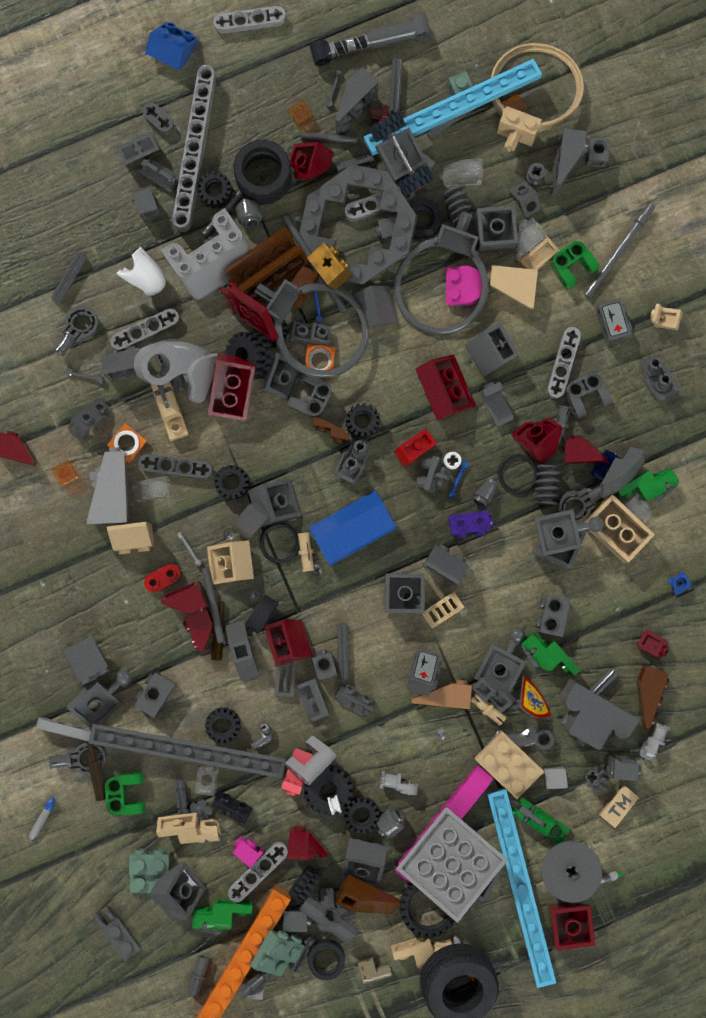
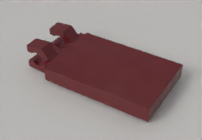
M231 281L227 283L228 290H225L224 287L220 288L222 295L233 302V304L230 301L226 303L230 311L238 314L241 320L271 341L279 337L269 311L265 306L239 290L237 285Z

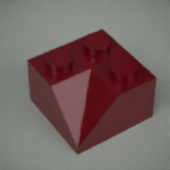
M568 902L548 905L552 944L556 950L596 946L591 905Z

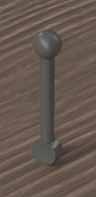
M340 70L335 72L336 77L329 100L326 101L327 108L333 106L334 93L338 80L342 76Z
M72 369L66 370L68 377L77 376L97 381L99 384L104 383L102 376L94 377L76 373Z

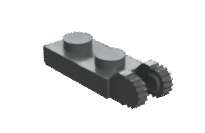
M106 905L103 908L104 912L112 921L107 924L99 913H96L94 918L117 952L126 961L142 947L122 919L115 914L110 906Z

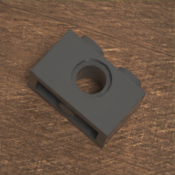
M158 671L148 676L145 681L147 686L144 691L140 690L134 699L137 701L134 706L153 718L157 717L177 685L176 682ZM152 688L157 689L159 692L157 699L150 696Z

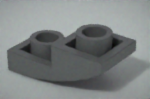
M294 321L289 341L310 345H329L332 327L315 322L313 325Z

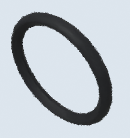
M514 454L502 461L498 469V478L501 485L508 492L523 494L535 486V482L538 480L536 476L538 469L534 461L528 456ZM511 459H525L534 469L533 482L523 490L511 489L504 483L502 478L503 467Z
M275 523L267 527L260 538V548L263 555L275 563H285L292 560L300 548L297 531L285 523ZM275 527L289 529L296 538L295 551L285 559L272 558L264 548L266 534Z

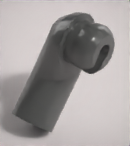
M261 724L260 738L251 743L256 751L271 742L273 729L270 724Z

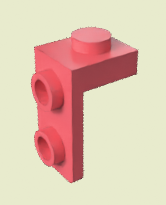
M296 748L292 757L305 765L313 757V754ZM288 769L281 788L285 789L284 792L289 795H300L304 782Z

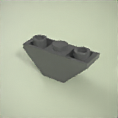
M245 621L226 625L230 651L240 680L245 681L260 676Z

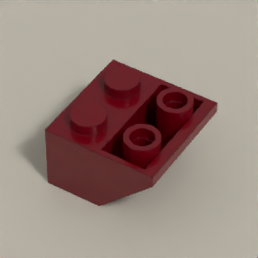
M302 619L282 620L264 625L275 667L313 656Z

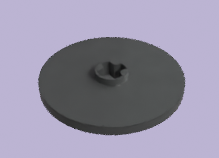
M565 841L553 846L545 855L542 863V878L545 886L553 896L565 902L577 903L590 898L596 892L601 882L602 868L597 855L588 846L576 841ZM574 866L577 874L568 877L567 868L571 869Z

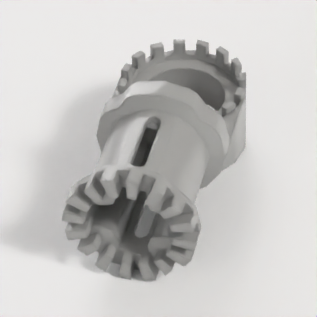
M655 722L651 737H648L647 741L643 742L640 748V757L653 761L659 744L665 746L664 739L670 727Z
M385 771L381 772L380 789H383V787L394 788L403 794L417 795L418 783L414 784L412 782L411 784L410 781H401V773L393 775L386 774Z

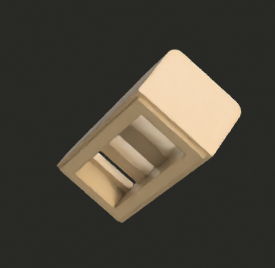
M452 592L424 610L422 615L430 627L434 628L465 607L455 592ZM450 598L453 600L457 608L454 609L452 607V605L448 601ZM441 604H446V606L450 610L448 614ZM438 607L440 609V611L444 615L442 618L439 616L435 608ZM430 611H432L434 616L436 617V622H434L431 616L429 615Z

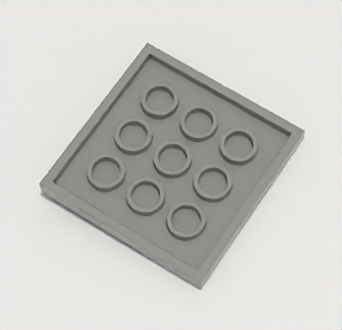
M446 806L396 869L458 923L508 859Z

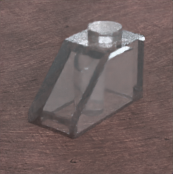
M463 159L443 166L444 186L460 184L481 185L482 159Z
M534 218L529 221L524 220L518 226V245L515 249L514 260L516 263L545 240L548 235Z
M167 476L147 479L132 484L134 503L173 497L170 478Z

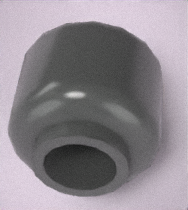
M243 199L236 206L237 218L242 226L254 228L262 220L261 209L257 201Z
M387 809L379 816L377 831L383 837L394 838L405 828V816L398 809Z

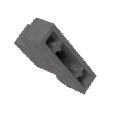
M570 678L561 692V703L571 710L563 728L575 736L574 740L583 746L587 743L597 750H601L611 732L620 739H626L632 734L640 720Z

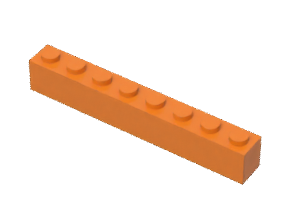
M277 885L273 887L196 1018H221L251 968L250 964L270 930L273 931L289 904L291 896L288 895L287 891Z

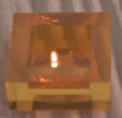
M515 93L502 103L505 108L508 106L521 112H525L528 109L527 104L518 93Z
M303 99L287 109L298 127L314 117Z
M69 460L51 468L59 486H63L78 478Z

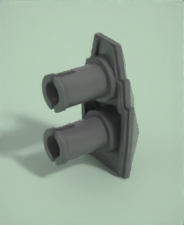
M650 355L641 360L642 374L645 378L644 382L658 402L679 392L668 368L662 365L660 358Z
M360 438L353 445L350 444L348 449L344 450L334 475L354 485L368 463L366 461L369 456L370 442Z

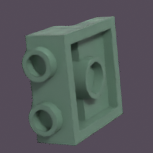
M143 848L134 849V852L129 854L130 893H150L157 880L171 870V852H166V849H154V852H146V849Z
M270 930L250 966L254 970L281 977L289 962L296 964L305 948V945L301 943L303 940L294 934L289 936L281 930L278 932Z

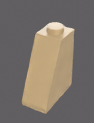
M492 266V269L487 271L488 282H490L491 288L522 306L533 310L538 270Z

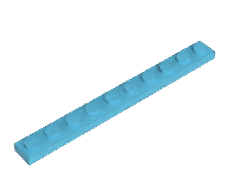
M534 59L529 60L403 118L406 126L394 133L398 134L410 128L413 135L417 136L542 78V73ZM372 134L364 136V142L372 156L378 154L375 146L389 139V136L378 142H375Z
M502 789L487 793L501 851L508 859L505 866L536 986L540 988L555 984L556 980L507 790Z

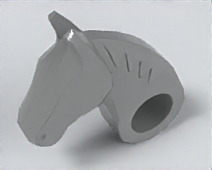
M160 341L139 350L134 358V369L140 379L153 385H163L183 374L188 387L186 392L187 399L198 404L205 400L214 379L218 353H210L197 345L186 342ZM159 354L163 360V367L157 375L152 376L148 371V362L152 356Z

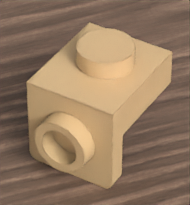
M656 304L655 309L651 312V320L655 327L678 330L683 312L677 309L663 308L661 304Z

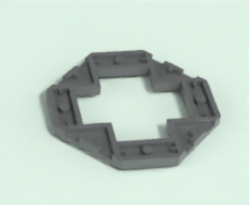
M350 165L307 196L300 235L312 253L323 243H326L329 247L331 245L336 247V240L319 237L327 201L345 204L349 185L383 191L379 209L381 211L397 213L390 249L371 246L367 265L346 261L350 266L348 270L352 276L345 282L366 285L375 276L382 274L392 267L394 263L409 255L417 215L395 181L392 180L388 171Z

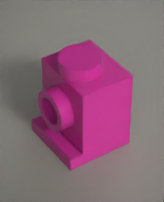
M240 836L233 844L235 848L232 853L249 868L253 866L264 852V848L258 849V845L251 838L247 840L245 837Z

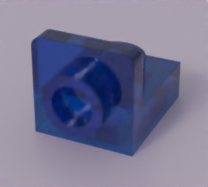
M605 450L603 452L608 458V463H595L590 475L603 481L615 458L621 459L612 451Z

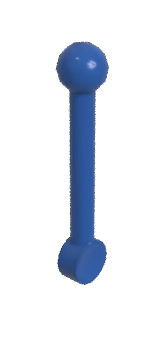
M314 291L317 312L316 322L322 323L323 317L320 313L318 291Z
M462 461L460 464L459 474L452 490L448 492L450 498H454L456 495L455 490L464 469L468 467L467 461Z

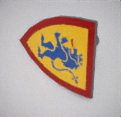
M523 676L520 699L514 701L511 707L514 710L521 708L530 716L538 719L550 716L551 712L543 695L529 679Z

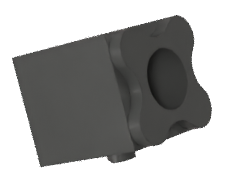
M92 636L63 651V655L81 687L110 671Z

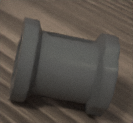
M540 163L530 165L526 175V180L529 184L538 185L541 183L545 174L544 166Z

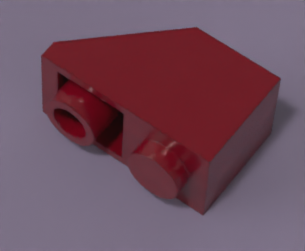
M204 607L205 610L196 615L191 613L185 616V621L183 622L186 631L191 632L193 636L191 642L194 649H199V652L206 650L214 629L213 620L207 607Z

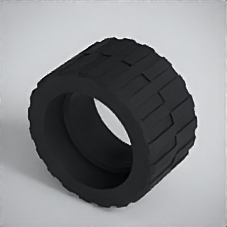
M258 139L247 143L236 154L233 164L234 176L240 192L246 199H252L259 204L265 205L280 200L288 192L292 179L291 165L287 153L281 146L273 141ZM262 158L275 161L281 169L279 178L268 186L251 184L246 179L245 171L253 161Z

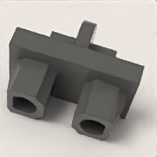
M433 456V458H423L421 468L429 470L427 477L419 475L416 484L429 493L434 494L436 486L442 487L444 480L449 481L450 477L445 475L447 468L442 467L443 460L436 456Z

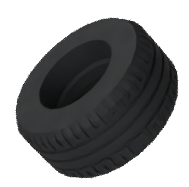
M458 943L442 947L434 952L422 967L420 988L427 1008L435 1018H482L491 1010L497 1000L499 993L497 975L487 955L475 946ZM470 975L475 977L473 983L462 992L448 993L443 991L446 984L457 976Z

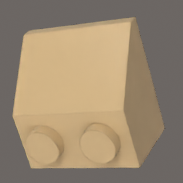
M148 522L107 527L112 549L116 552L119 551V555L130 554V550L138 549V552L150 551L149 547H155L152 524Z
M249 540L207 547L213 585L254 579Z

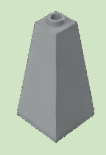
M121 447L109 448V451L104 452L87 524L122 523L129 520L125 451H121Z

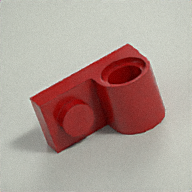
M424 429L400 445L393 453L405 468L437 443L427 429Z

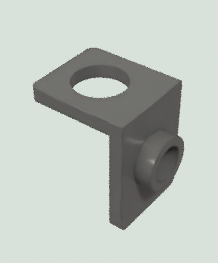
M525 181L509 190L510 194L520 202L523 215L526 218L541 209L537 192ZM531 201H534V208L531 210H527V204Z

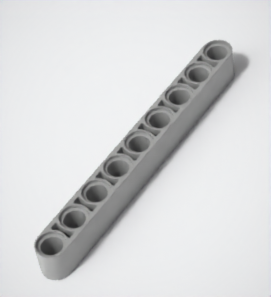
M202 65L197 71L172 217L173 223L179 232H187L192 226L198 181L200 179L216 85L215 72L210 65ZM206 74L211 75V77L208 79L203 78V76ZM203 92L208 93L207 96H205V97H200V94H201V93H203ZM200 110L205 111L203 115L196 114ZM196 128L202 129L200 133L193 132ZM193 146L199 147L195 152L190 151ZM190 164L196 165L192 170L187 169ZM187 182L193 183L190 188L184 187ZM184 200L190 201L187 206H181ZM182 218L187 219V221H186L185 224H183V225H179V224H178V221H179L180 219H182Z

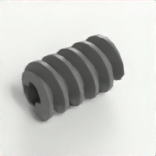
M464 184L453 186L443 194L454 228L457 226L461 212L468 213L467 211L472 208L471 205L465 206L469 202V198L463 199L467 195V191L461 192L465 188ZM471 220L469 226L475 223L476 220Z
M537 466V469L542 472L536 474L540 480H537L535 484L541 486L535 488V492L540 494L534 496V499L539 501L536 504L558 505V502L553 501V498L559 497L558 494L554 493L555 490L560 489V487L554 485V483L560 482L559 479L555 478L556 475L561 474V472L556 470L558 466Z

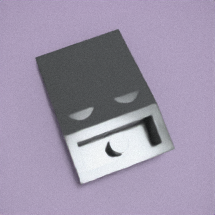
M363 67L348 80L335 119L337 135L348 131L351 123L355 119H360L365 112L364 110L368 106H373L378 100V81Z

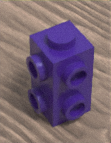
M488 511L448 516L451 536L455 535L456 539L465 538L468 533H475V536L486 535V531L491 530L490 526H493L492 515L488 514Z

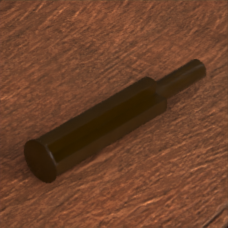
M219 602L218 611L224 633L226 622L223 621L225 602ZM214 629L211 660L222 661L223 643L218 644Z
M88 742L87 746L91 760L88 762L95 799L96 801H102L106 799L100 759H96L94 745Z

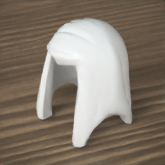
M140 247L132 254L134 261L133 269L124 268L116 274L128 283L143 290L145 295L154 296L165 287L166 277L161 267Z

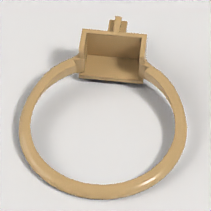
M541 43L517 46L506 52L493 68L491 78L499 75L502 67L511 58L526 52H543L562 60L569 67L576 81V96L571 107L562 116L543 123L540 118L508 106L505 108L499 98L492 101L495 109L501 116L497 134L508 138L504 146L508 152L515 151L518 142L532 147L537 133L556 128L564 123L575 112L581 102L584 91L581 71L568 54L554 46Z

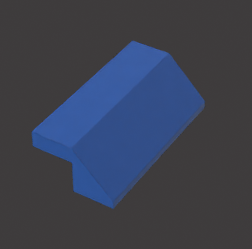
M376 491L308 527L330 566L397 529Z

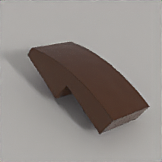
M302 266L292 284L301 287L316 283L319 279V273ZM309 292L305 294L299 293V297L293 306L300 309L309 297Z
M314 417L312 425L316 428V431L327 433V430L331 431L330 439H333L334 443L344 444V442H349V436L339 427Z

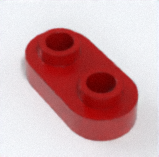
M168 564L147 575L144 580V586L150 592H159L179 581L181 570L177 565ZM169 570H173V577L168 576L167 573ZM152 579L157 581L156 586L150 584Z

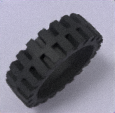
M410 882L403 890L400 898V914L406 927L415 935L418 934L423 938L425 936L428 938L433 936L439 937L440 934H445L449 928H452L455 922L448 914H446L441 922L431 926L422 925L414 920L409 906L411 898L419 889Z

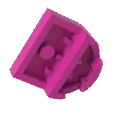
M470 266L446 267V305H476L480 300L482 292V281L479 271Z

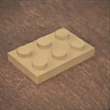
M502 730L475 757V760L516 799L544 773V770Z

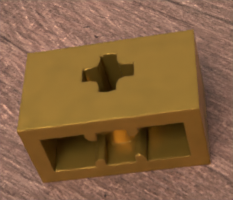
M323 243L307 259L327 285L336 290L352 276L348 270L350 266L343 258L340 260L338 257L340 253L333 245L329 247L326 243Z

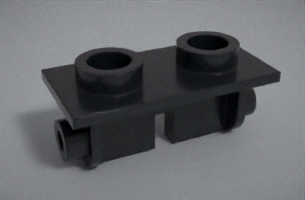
M218 791L211 805L214 811L225 816L228 810L232 813L229 818L240 824H246L253 810L247 803L240 802L221 791Z

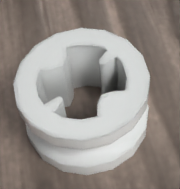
M456 452L447 453L443 460L445 467L451 470L458 468L461 464L460 455ZM451 456H455L454 459L457 458L458 461L454 463V466L449 465L450 462H447V459H450Z
M335 795L334 798L328 797L331 814L334 815L337 811L341 813L338 796Z

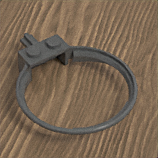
M461 212L456 229L442 224L439 235L434 239L418 244L410 250L409 255L403 258L396 271L394 279L396 304L404 318L415 328L423 332L435 335L458 332L473 323L485 306L489 289L488 276L485 266L475 250L479 237L466 233L472 215L469 213ZM434 243H437V246L469 257L474 256L472 260L479 270L482 281L481 297L473 313L463 322L446 328L430 327L417 321L406 309L400 291L402 274L409 261L422 250L435 246Z
M286 279L276 293L262 284L258 285L254 293L269 302L266 308L279 336L275 339L277 347L283 358L293 368L312 377L328 378L347 372L362 358L369 339L368 322L360 305L349 294L338 288L334 290L329 285L321 283H311L297 287ZM312 291L333 292L348 300L358 312L362 322V340L357 353L346 364L331 370L312 369L298 362L288 351L283 339L281 323L298 299L299 293L305 294Z

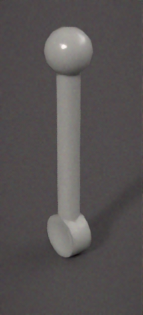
M179 532L177 535L193 557L195 566L200 567L202 561L196 557L184 534Z

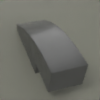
M630 446L624 459L615 458L601 483V497L606 498L616 493L633 480L645 464V450Z

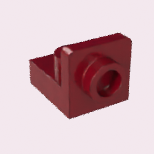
M647 629L636 645L659 660L665 657L670 649L667 640Z

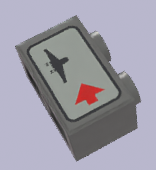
M621 298L599 304L595 308L605 344L627 339L631 335L632 325L630 321H627V308L625 303H622Z
M418 648L406 690L429 696L431 690L436 689L438 679L435 676L436 673L439 674L442 663L439 662L441 654Z

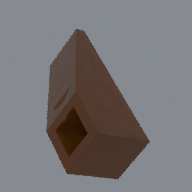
M642 665L636 685L641 725L650 729L655 724L657 718L655 712L657 707H660L663 697L661 695L663 690L668 687L670 679L668 678V673Z
M349 874L340 886L336 904L352 912L393 914L401 902L400 899Z

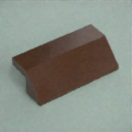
M283 227L225 268L224 271L229 280L235 283L239 290L258 301L261 297L254 292L259 284L272 291L281 285L285 279L287 280L299 272L302 266L305 267L310 263L303 248L295 244L289 230Z

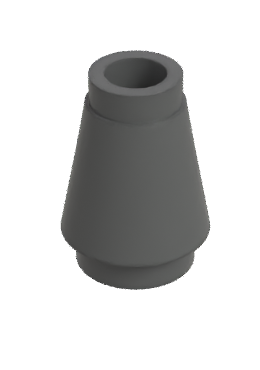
M488 478L475 492L474 503L483 508L490 505L498 483Z

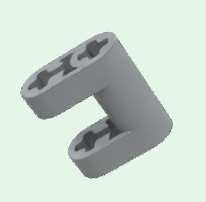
M311 736L305 742L306 746L315 754L305 765L292 756L285 762V766L307 785H310L337 757L328 746L314 736Z

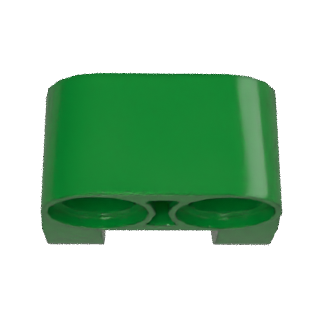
M581 241L572 242L556 253L551 261L552 270L567 290L577 284L568 268L578 261L581 262L590 274L600 268L593 254ZM572 249H578L580 251V255L573 254ZM556 259H562L565 265H558Z
M143 772L119 774L107 780L105 784L106 807L110 814L133 815L146 812L145 802L127 803L126 785L144 783ZM113 780L119 782L120 788L118 790L112 788L111 782ZM114 800L120 801L121 809L113 807Z

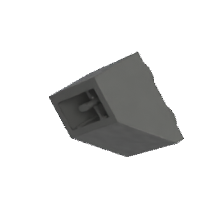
M501 322L483 331L465 344L483 377L490 375L519 357L518 351Z

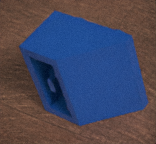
M165 22L150 32L145 54L179 70L189 60L199 38L190 31L178 28L172 22Z

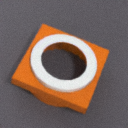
M307 344L305 366L317 369L312 365V357L314 354L322 352L328 357V365L323 369L317 370L333 369L336 347Z
M124 423L107 446L110 448L119 447V438L124 434L131 435L135 440V445L132 450L125 451L126 461L130 463L147 441Z

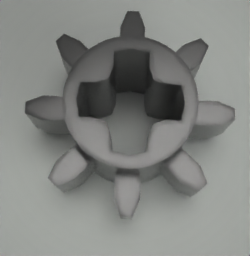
M598 766L595 767V770L589 769L585 777L588 783L587 787L593 788V791L600 792L601 788L607 789L611 781L608 776L609 772Z

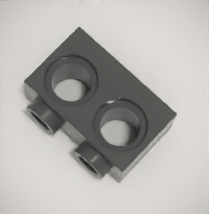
M545 594V597H542L539 608L542 609L541 617L538 616L536 620L537 632L563 637L571 599ZM553 600L557 601L559 605L556 611H552L549 607L550 602ZM552 619L555 623L552 630L546 628V621Z

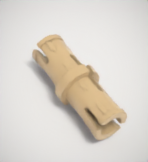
M310 532L299 533L300 551L298 553L301 555L302 572L315 570L312 556L314 549L311 548Z
M476 693L471 697V702L482 710V714L490 717L498 726L502 724V721L506 720L507 716L495 708L492 702H484Z

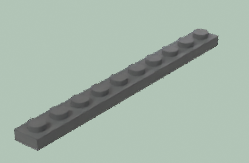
M94 723L89 739V744L283 778L286 758Z

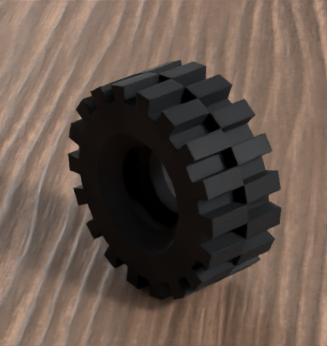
M256 331L234 334L232 336L233 339L228 341L230 345L226 346L228 353L225 354L237 356L255 365L253 380L266 376L268 374L267 371L271 368L269 363L273 361L270 358V355H273L272 350L269 351L271 345L266 343L267 338Z
M330 764L310 785L305 783L304 797L308 806L322 816L323 814L327 816L332 815L328 799L321 793V787L325 783H332L336 787L335 795L338 796L341 811L346 809L353 796L352 781L348 773L344 772L341 767H335Z

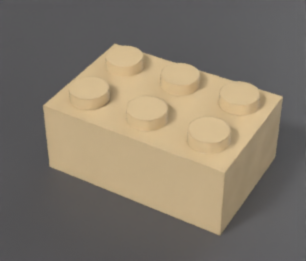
M614 495L608 496L583 522L588 523L592 517H599L603 520L604 526L601 531H589L623 563H629L655 535Z

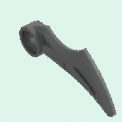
M529 726L520 734H506L520 748L537 745L541 749H549L554 743L553 734L546 729ZM498 730V731L495 733V735L492 737V739L490 740V742H491V741L493 740V738L500 732V730ZM541 734L549 736V742L546 745L539 743V736Z

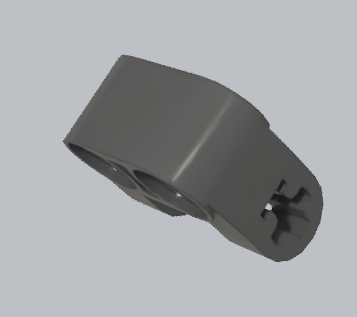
M302 373L299 381L314 388L308 403L290 397L286 406L311 418H319L324 413L331 399L332 388L330 384L319 377H312ZM320 388H327L329 393L326 396L319 395L318 391ZM313 404H317L320 406V411L312 413L310 407Z
M590 373L569 383L565 389V396L576 419L587 415L581 398L590 393H595L602 408L612 404L611 395L601 376L597 373ZM588 379H594L596 387L589 386ZM571 386H575L578 388V395H574L571 393Z

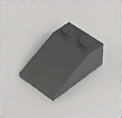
M563 129L557 145L551 196L557 194L580 157L584 156L589 144V138H586L587 131Z

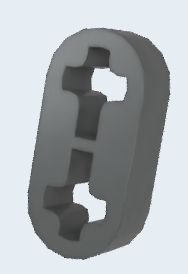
M147 103L143 107L142 112L145 119L161 134L168 135L174 130L172 119L155 103ZM148 110H154L157 117L155 118L152 114L149 115ZM160 120H162L164 123L168 122L169 127L166 128L164 126L162 128Z

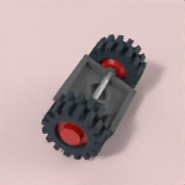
M398 111L371 126L369 131L375 142L389 136V139L378 144L375 148L393 181L406 174L410 175L398 182L405 197L423 188L435 179L428 166L415 172V169L427 163V160L410 128L398 134L394 133L406 126Z

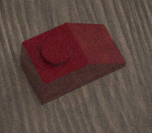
M7 431V434L0 432V457L36 466V460L25 441L18 437V433Z
M574 435L571 436V439H565L566 463H608V458L589 440L584 439L583 436Z

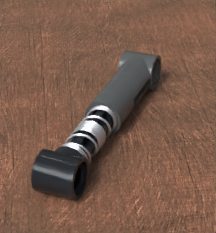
M419 14L411 17L408 21L365 31V35L363 34L358 38L356 36L354 39L350 37L342 42L339 40L338 43L317 40L311 43L309 47L314 65L324 66L329 64L333 57L339 56L342 53L347 54L348 52L351 54L358 49L363 50L366 47L369 50H374L413 39L421 41L430 37L431 31L426 15Z

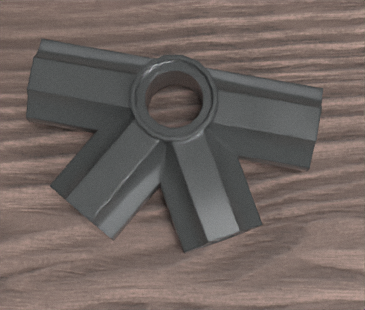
M333 888L320 889L318 891V900L309 895L299 908L301 912L316 922L321 931H330L347 944L352 941L358 931L355 926L347 922V920L356 916V912L336 905V891Z

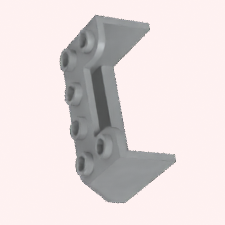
M225 208L216 213L212 220L213 226L219 234L187 255L184 249L177 243L169 244L161 250L165 259L194 300H203L230 282L224 269L251 251L241 231Z

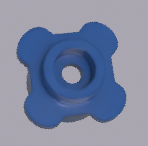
M679 572L676 577H670L668 583L673 586L674 593L677 595L691 588V583L684 572Z

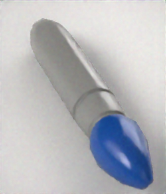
M54 797L46 803L44 810L29 834L30 840L36 838L50 811L54 808Z

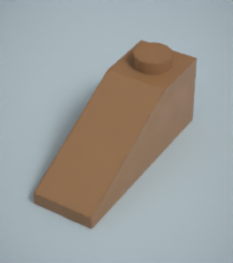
M456 680V683H449L431 690L429 696L420 694L412 697L411 703L470 709L472 685L467 684L468 681Z

